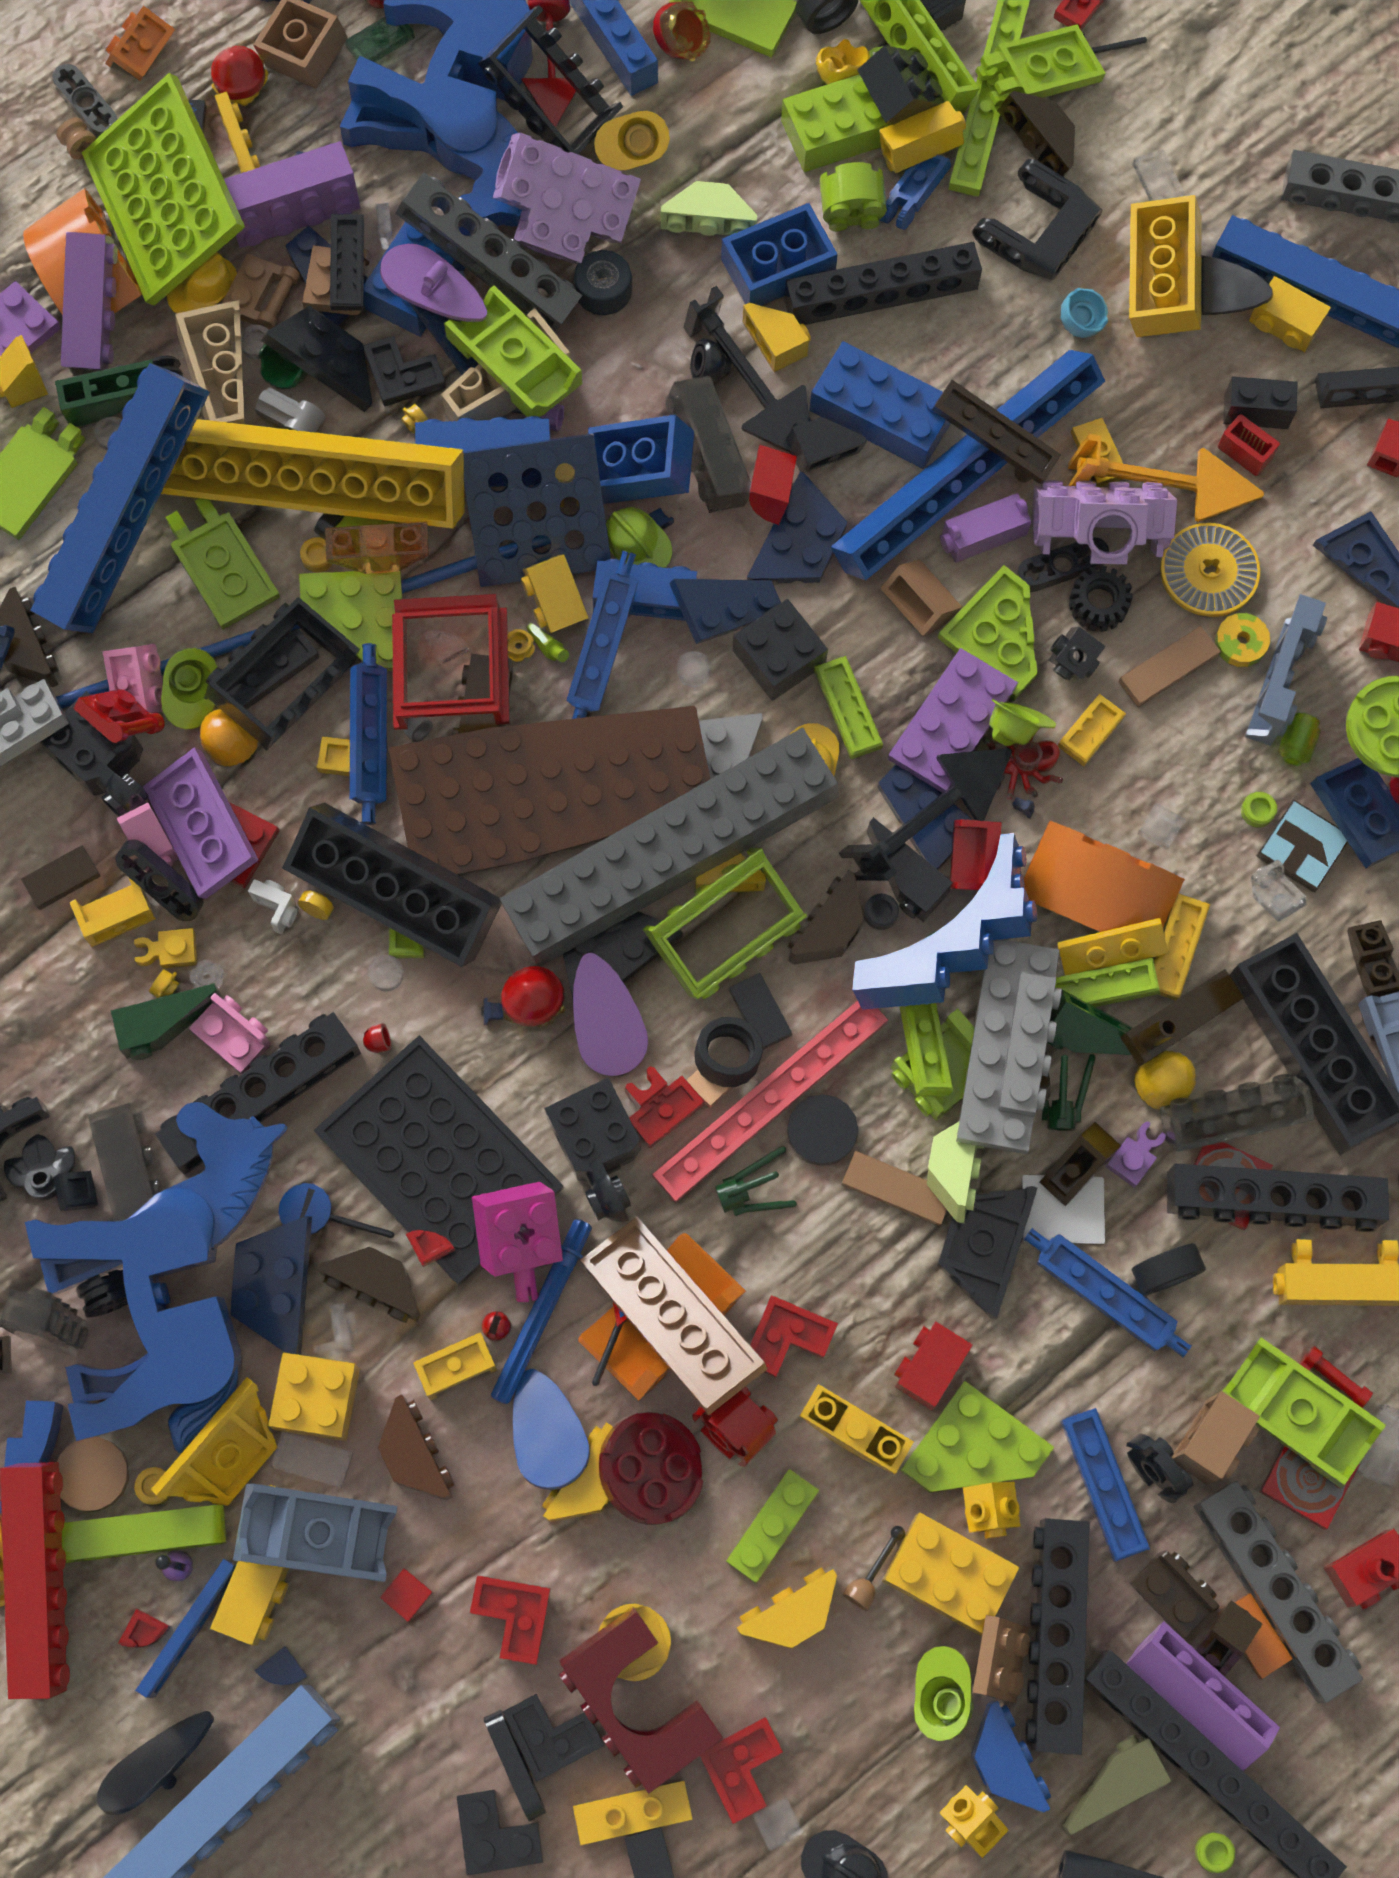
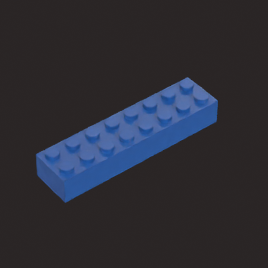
M151 363L139 375L137 380L138 388L132 400L126 403L122 411L123 419L117 431L113 432L108 440V450L105 457L95 467L92 474V484L88 492L80 498L77 506L78 513L73 523L65 529L63 534L64 542L58 554L54 555L48 565L49 573L44 583L37 588L33 597L34 604L30 611L64 630L94 632L210 391L179 374Z

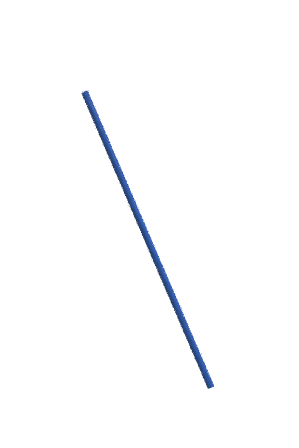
M538 535L532 540L531 546L535 550L551 544V540L545 535ZM513 542L499 547L498 550L502 556L512 557L517 553L518 545ZM476 556L401 580L402 594L477 569ZM296 625V626H295L293 629H291L289 632L294 631V630H296L297 628L300 629V627H299L298 625ZM257 629L199 649L206 651L213 658L235 651L241 645L246 647L252 642L251 636ZM170 658L160 661L161 675H164ZM106 679L56 696V699L62 709L69 707L86 691L90 695L109 692L108 680Z

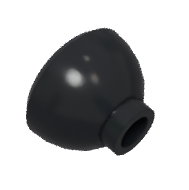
M700 339L694 346L691 355L690 370L694 381L697 384H709L718 380L723 374H729L732 363L723 349L710 339Z

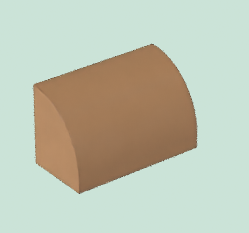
M920 559L899 565L880 588L922 636L929 635L938 630L962 608L959 602Z

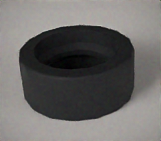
M797 0L796 12L808 31L812 34H822L844 23L855 11L858 0Z
M720 1017L712 1020L701 1030L694 1051L695 1064L700 1074L710 1083L721 1087L740 1086L747 1083L757 1073L763 1055L762 1038L757 1029L745 1020L736 1017ZM719 1037L735 1038L741 1041L749 1050L748 1061L739 1067L720 1065L709 1055L708 1047L710 1042Z
M1194 1243L1158 1254L1132 1268L1142 1295L1170 1288L1196 1277L1206 1270L1198 1248Z

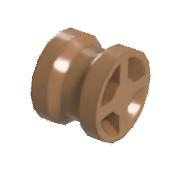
M76 117L65 121L59 127L56 134L59 142L67 146L68 154L73 159L78 160L83 159L81 152L97 139L92 132L87 131L85 122L81 118Z

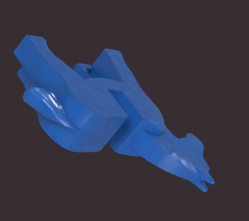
M385 0L383 6L387 24L393 26L404 24L430 25L436 27L444 36L432 56L425 82L422 84L359 56L348 80L351 103L340 125L343 145L349 147L378 145L394 150H412L429 153L449 171L464 174L475 180L473 191L458 197L467 201L473 211L482 218L491 220L496 226H518L522 210L492 199L496 189V177L502 157L509 146L511 136L518 132L498 112L497 98L505 101V95L496 85L491 84L484 77L483 69L478 65V62L530 11L525 0ZM524 29L496 57L519 86L522 83L521 78L525 77L533 59L532 40ZM458 227L463 235L471 236L467 229Z
M194 1102L186 1104L179 1111L176 1121L178 1128L183 1134L197 1141L196 1148L198 1154L205 1164V1170L202 1173L157 1193L132 1216L123 1221H78L66 1225H51L36 1219L25 1222L32 1256L34 1259H40L48 1295H58L79 1286L90 1278L97 1275L101 1277L108 1274L109 1271L123 1267L124 1285L130 1313L138 1335L148 1352L136 1362L117 1369H99L84 1364L65 1367L74 1402L68 1404L76 1441L138 1425L162 1408L173 1404H181L171 1413L168 1419V1426L174 1450L182 1453L237 1389L238 1375L242 1365V1353L224 1297L215 1296L166 1310L165 1305L171 1303L166 1283H161L159 1277L216 1262L217 1247L228 1240L253 1208L270 1170L273 1158V1145L287 1131L285 1124L264 1127L254 1116L250 1119L232 1120L220 1115L203 1103ZM106 1399L105 1401L100 1402V1403H90V1402H87V1401H94V1400Z

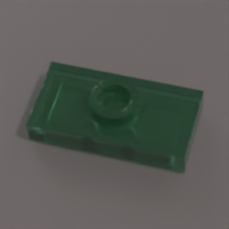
M383 17L349 37L345 44L356 60H358L359 56L376 62L413 40L415 34L409 24L393 26L387 24L386 18Z

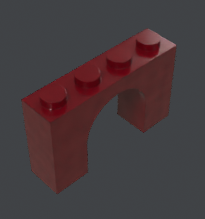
M632 1607L559 1661L564 1671L559 1673V1676L571 1693L578 1689L586 1701L580 1707L592 1725L598 1721L607 1732L601 1738L615 1757L621 1753L629 1764L623 1770L634 1787L638 1788L640 1785H643L649 1794L723 1739V1737L697 1700L664 1725L650 1730H638L628 1727L614 1715L611 1705V1693L616 1678L624 1668L658 1644V1641L641 1616Z

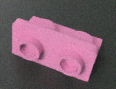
M148 644L102 651L109 691L123 689L131 693L135 697L136 702L149 713L163 712L161 704L163 681L160 670V657L157 653L156 645Z
M214 993L210 997L213 1003L192 1024L189 1030L242 1075L249 1070V1065L271 1045L265 1036L268 1030L254 1017L249 1021L239 1013L242 1008L228 995L222 999Z

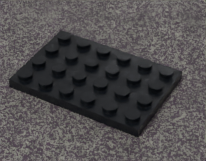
M420 1035L314 1129L316 1135L408 1233L415 1230L432 1231L446 1237L450 1241L455 1251L435 1262L458 1286L481 1266L472 1196L535 1182H541L552 1189L555 1196L564 1189V1185Z

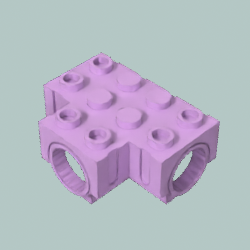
M521 132L513 134L497 172L496 189L492 199L522 210L514 239L533 251L570 263H582L585 253L584 248L586 242L589 241L590 235L609 243H620L641 179L632 175L622 174V171L604 164H596L591 162V159L573 152H565L561 150L562 148L547 142L534 140L531 136Z
M1046 480L1043 482V486L1034 485L1032 510L1034 544L1039 546L1043 554H1050L1051 537L1075 538L1079 544H1088L1091 549V564H1127L1128 553L1135 545L1146 544V539H1151V551L1156 557H1163V550L1170 546L1171 540L1174 538L1177 499L1166 488H1163L1161 483L1146 482L1143 483L1142 488H1132L1126 482H1110L1109 487H1096V482L1077 481L1076 486H1063L1062 481ZM1094 527L1130 528L1131 532L1128 542L1124 547L1115 552L1099 550L1092 540V533Z

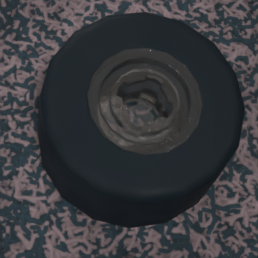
M607 250L590 252L584 256L582 263L577 264L574 274V286L577 292L582 295L578 302L585 310L597 315H610L623 309L631 299L632 273L628 262L621 255Z

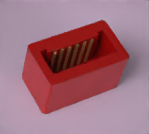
M1240 414L1224 431L1218 444V449L1254 476H1258L1274 458L1280 443Z

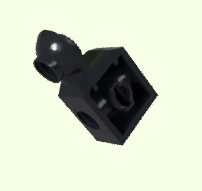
M86 691L81 697L89 696L90 694ZM75 701L64 712L69 724L39 743L52 759L94 796L104 794L101 799L117 816L120 817L146 804L145 800L149 795L128 775L131 772L130 770L140 761L143 751L136 736H128L126 740L117 743L111 742L73 709L77 702Z
M608 1077L545 1107L544 1110L546 1118L577 1181H587L591 1188L585 1191V1195L598 1221L607 1218L615 1222H626L629 1219L625 1209L631 1206V1202L618 1176L609 1178L608 1175L634 1161L641 1150L640 1138Z

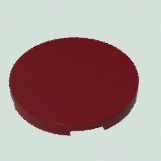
M645 1412L634 1414L616 1424L602 1444L599 1455L601 1485L611 1504L628 1519L645 1525H660L673 1521L687 1513L701 1493L704 1481L702 1480V1463L699 1453L702 1451L691 1431L676 1418L665 1413Z

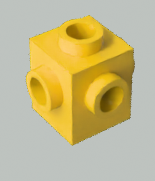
M992 1482L963 1487L965 1516L968 1522L969 1533L984 1532L985 1539L1007 1536L1006 1529L1021 1527L1020 1507L1017 1501L1015 1482Z
M967 1785L957 1795L952 1797L949 1803L939 1812L949 1824L945 1830L947 1834L961 1848L967 1843L981 1858L1009 1831L995 1814L999 1809L998 1806L983 1791L977 1796Z

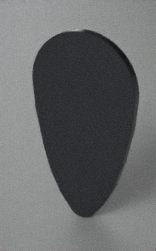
M1201 255V315L1243 312L1268 303L1273 298V290L1270 285L1256 273L1222 259Z
M204 1711L174 1724L115 1765L106 1775L98 1789L97 1804L100 1809L108 1815H120L142 1804L160 1786L167 1790L172 1789L177 1782L173 1773L198 1747L214 1722V1716L211 1712Z

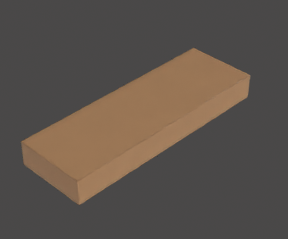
M1199 626L1121 676L1118 682L1136 706L1140 707L1219 656L1221 651L1205 630Z
M855 1150L841 1185L932 1224L941 1225L947 1209L927 1186V1180Z

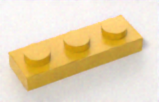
M227 92L214 95L241 173L259 168L260 164L257 155L250 156L248 149L253 148L247 129L241 130L238 124L243 122L238 104H231Z

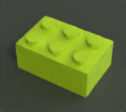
M860 74L782 100L781 122L803 172L881 148L879 130L892 125L885 123Z

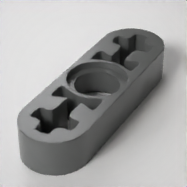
M63 64L54 70L52 78L57 92L75 114L85 122L89 131L96 138L118 120L112 108L76 66ZM68 78L71 81L73 80L76 89L73 91L72 87L67 81L63 82L64 79ZM84 97H91L95 100L90 107L82 108L78 106L79 101ZM100 114L101 119L110 125L104 127L102 124L99 125L96 116Z

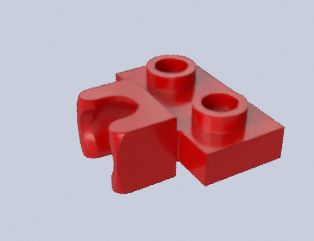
M649 1066L646 1070L647 1080L651 1084L649 1089L640 1090L633 1083H628L624 1090L629 1099L639 1109L629 1119L640 1138L649 1148H652L704 1106L705 1101L682 1075L667 1086V1082L657 1070Z

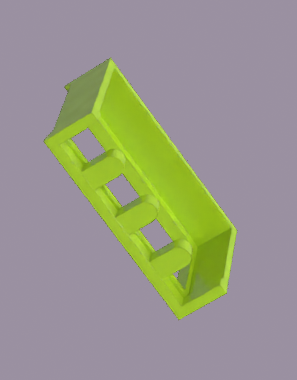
M751 847L746 851L749 855L738 865L731 864L721 871L723 876L711 885L704 884L694 891L695 897L683 906L676 905L667 911L668 917L655 927L647 925L642 929L690 997L706 999L713 995L720 988L718 984L728 976L729 978H734L741 974L747 968L745 963L754 956L759 958L770 952L774 948V941L782 935L788 937L795 933L801 927L799 922L807 917L766 858L762 848ZM760 869L790 913L700 981L696 982L667 938Z

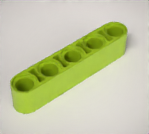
M209 1505L66 1522L62 1530V1548L66 1554V1563L227 1543L224 1505Z

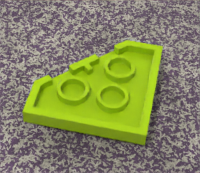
M1003 565L939 632L938 639L956 654L962 648L1017 681V688L1010 697L1013 701L1036 678L1037 663L1034 654L1035 641L1033 619L1030 610V587L1024 580Z
M386 569L299 574L300 598L360 649L357 657L362 663V645L365 643L376 644V664L384 667L387 671H393L392 614H395L394 599H402L401 570Z
M964 1381L900 1471L929 1493L992 1482L1029 1479L1035 1476L1054 1446Z

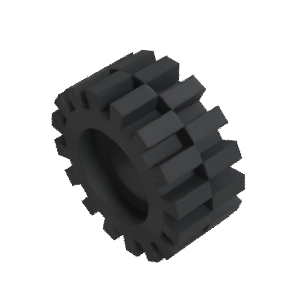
M1094 566L1089 568L1088 574L1083 571L1079 579H1076L1069 598L1071 599L1069 608L1070 610L1074 609L1072 613L1074 619L1081 618L1079 624L1082 627L1089 623L1091 624L1089 630L1095 631L1096 627L1100 626V632L1107 631L1108 626L1114 629L1119 622L1122 623L1133 599V593H1130L1132 586L1130 583L1125 584L1127 577L1124 574L1119 578L1116 576L1118 570L1112 568L1111 573L1106 572L1107 566H1101L1099 571H1096ZM1094 589L1105 590L1112 595L1113 604L1106 609L1097 608L1089 602L1088 594Z

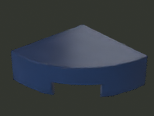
M284 1646L254 1670L264 1680L278 1685L296 1684L309 1677L287 1646Z

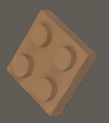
M986 1615L973 1693L1016 1703L1017 1695L1021 1693L1024 1678L1021 1670L1023 1658L1027 1655L1030 1647L1029 1627L1000 1617Z

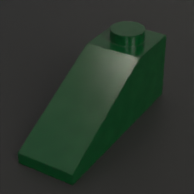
M153 360L55 381L60 411L68 425L71 423L78 427L104 421L123 411L126 403L132 400L138 388L137 380L139 375L148 367L149 363L154 364Z
M215 983L111 1010L121 1053L126 1059L143 1060L153 1055L152 1052L163 1049L204 1013L213 1003L210 997L214 993L221 997V993Z
M1062 989L1058 1010H1051L1050 1021L1056 1022L1053 1043H1047L1059 1050L1065 1047L1075 1053L1131 1055L1120 1036L1133 1027Z

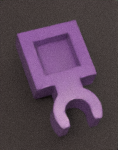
M1148 1121L1143 1123L1138 1129L1137 1142L1127 1137L1106 1165V1168L1134 1188L1157 1159L1149 1150L1158 1148L1166 1137V1134L1162 1132L1156 1140L1148 1139L1146 1130L1151 1124Z

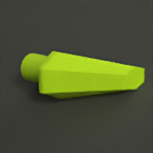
M533 623L527 626L528 633L531 634L546 658L565 662L569 658V652L563 648L562 643Z

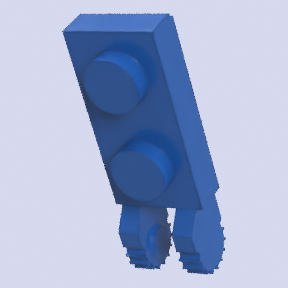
M937 155L909 167L889 193L890 197L886 201L887 212L880 221L887 224L890 223L897 214L899 205L903 206L896 218V226L899 229L905 230L912 223L915 212L920 210L951 168L950 159Z

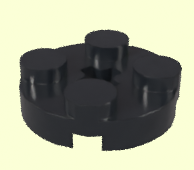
M1138 1434L1127 1443L1126 1447L1132 1448L1127 1452V1455L1134 1469L1148 1486L1155 1482L1163 1490L1158 1496L1165 1501L1176 1503L1193 1486L1192 1478L1184 1469L1178 1467L1172 1458L1174 1455L1172 1447L1163 1438L1159 1437L1154 1441L1146 1434Z

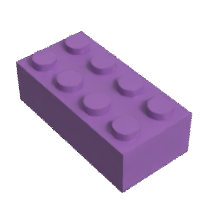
M341 141L224 179L245 225V228L235 236L240 248L255 246L263 240L276 236L288 235L294 230L308 225H318L324 220L330 219L331 214H351L353 211L361 209L354 173Z

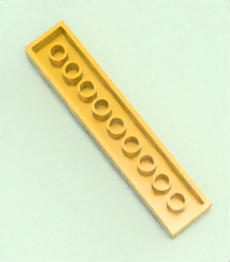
M197 419L161 494L453 529L465 513L463 449Z

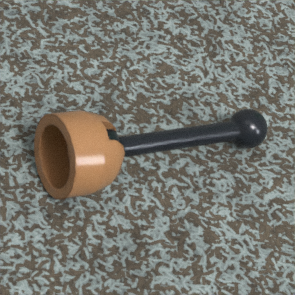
M894 1526L891 1529V1538L865 1579L853 1580L842 1594L849 1602L862 1610L868 1611L874 1601L875 1588L872 1581L897 1541L905 1537V1530L901 1526Z

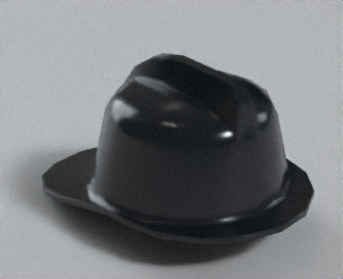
M824 1830L813 1835L805 1844L801 1854V1869L805 1878H888L883 1861L874 1852L837 1830Z

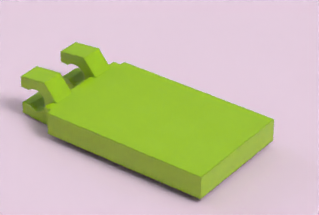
M794 0L669 1V3L683 2L693 7L700 15L705 30L770 58L773 57L796 13L797 3Z
M1078 24L999 44L994 53L981 57L980 61L983 66H978L975 70L981 81L994 79L1000 73L1005 78L996 81L994 86L997 91H992L989 95L995 106L1001 105L1013 91L1043 98L1100 83L1106 75Z
M45 407L33 418L32 426L28 423L25 427L21 426L0 453V529L17 540L22 538L78 465L74 456L86 440L81 435V429L71 423L60 434L58 442L50 438L60 423L55 419V414Z
M199 498L195 500V504L205 521V524L190 532L178 511L165 517L170 529L177 538L170 545L219 626L224 630L279 599L280 594L230 513H223L219 516L209 499Z

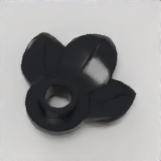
M36 1134L25 1143L22 1157L7 1159L4 1162V1172L13 1186L25 1188L32 1198L49 1200L57 1195L53 1177L58 1173H69L72 1171L75 1164V1152L72 1146L59 1148L55 1151L54 1146L47 1137ZM47 1178L43 1184L37 1185L39 1181Z

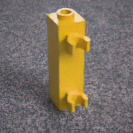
M1297 1239L1296 1243L1291 1245L1294 1263H1285L1273 1275V1292L1275 1295H1279V1305L1399 1306V1248L1397 1240H1383L1382 1244H1377L1379 1264H1312V1241Z

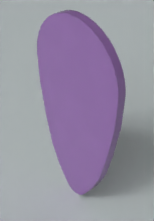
M402 244L390 249L383 257L380 268L382 281L392 293L423 309L455 320L481 322L486 318L487 309L476 289L452 265L431 249L417 244Z
M586 953L579 962L573 985L574 1026L579 1052L585 1063L594 1071L608 1076L622 1075L637 1067L644 1058L648 1046L647 1030L635 1002L619 975L598 955Z

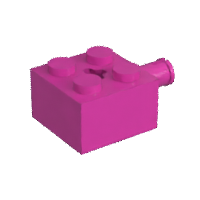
M535 1182L472 1196L481 1266L494 1277L513 1273L516 1292L515 1299L517 1302H529L528 1296H531L532 1301L538 1299L535 1268L563 1261L554 1191L541 1182Z

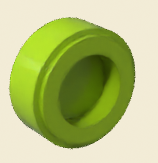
M1265 792L1251 793L1246 797L1241 806V815L1244 821L1256 828L1269 825L1277 814L1276 801Z
M1210 1832L1201 1836L1197 1841L1195 1857L1203 1869L1212 1873H1223L1234 1863L1235 1848L1231 1840L1225 1835Z

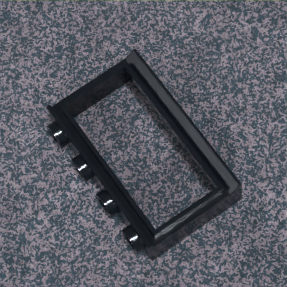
M538 5L528 11L500 42L478 62V65L483 69L484 77L491 84L496 85L505 95L504 98L507 104L514 110H518L525 118L527 127L534 134L539 135L544 142L562 148L561 150L565 152L579 154L596 136L601 126L610 121L624 106L620 101L610 106L599 94L604 88L603 83L598 78L588 81L578 69L583 63L582 58L577 53L567 56L557 44L562 38L559 30L551 28L546 31L537 21L536 17L543 11ZM523 29L597 115L570 144L496 59Z
M299 597L290 605L287 603L282 604L273 615L274 620L268 626L262 624L251 636L252 642L245 648L242 645L239 646L229 657L228 661L230 663L223 670L219 667L216 668L205 681L208 686L204 698L212 701L260 742L266 751L354 665L360 651L356 645ZM298 625L336 659L266 727L227 692L291 629Z

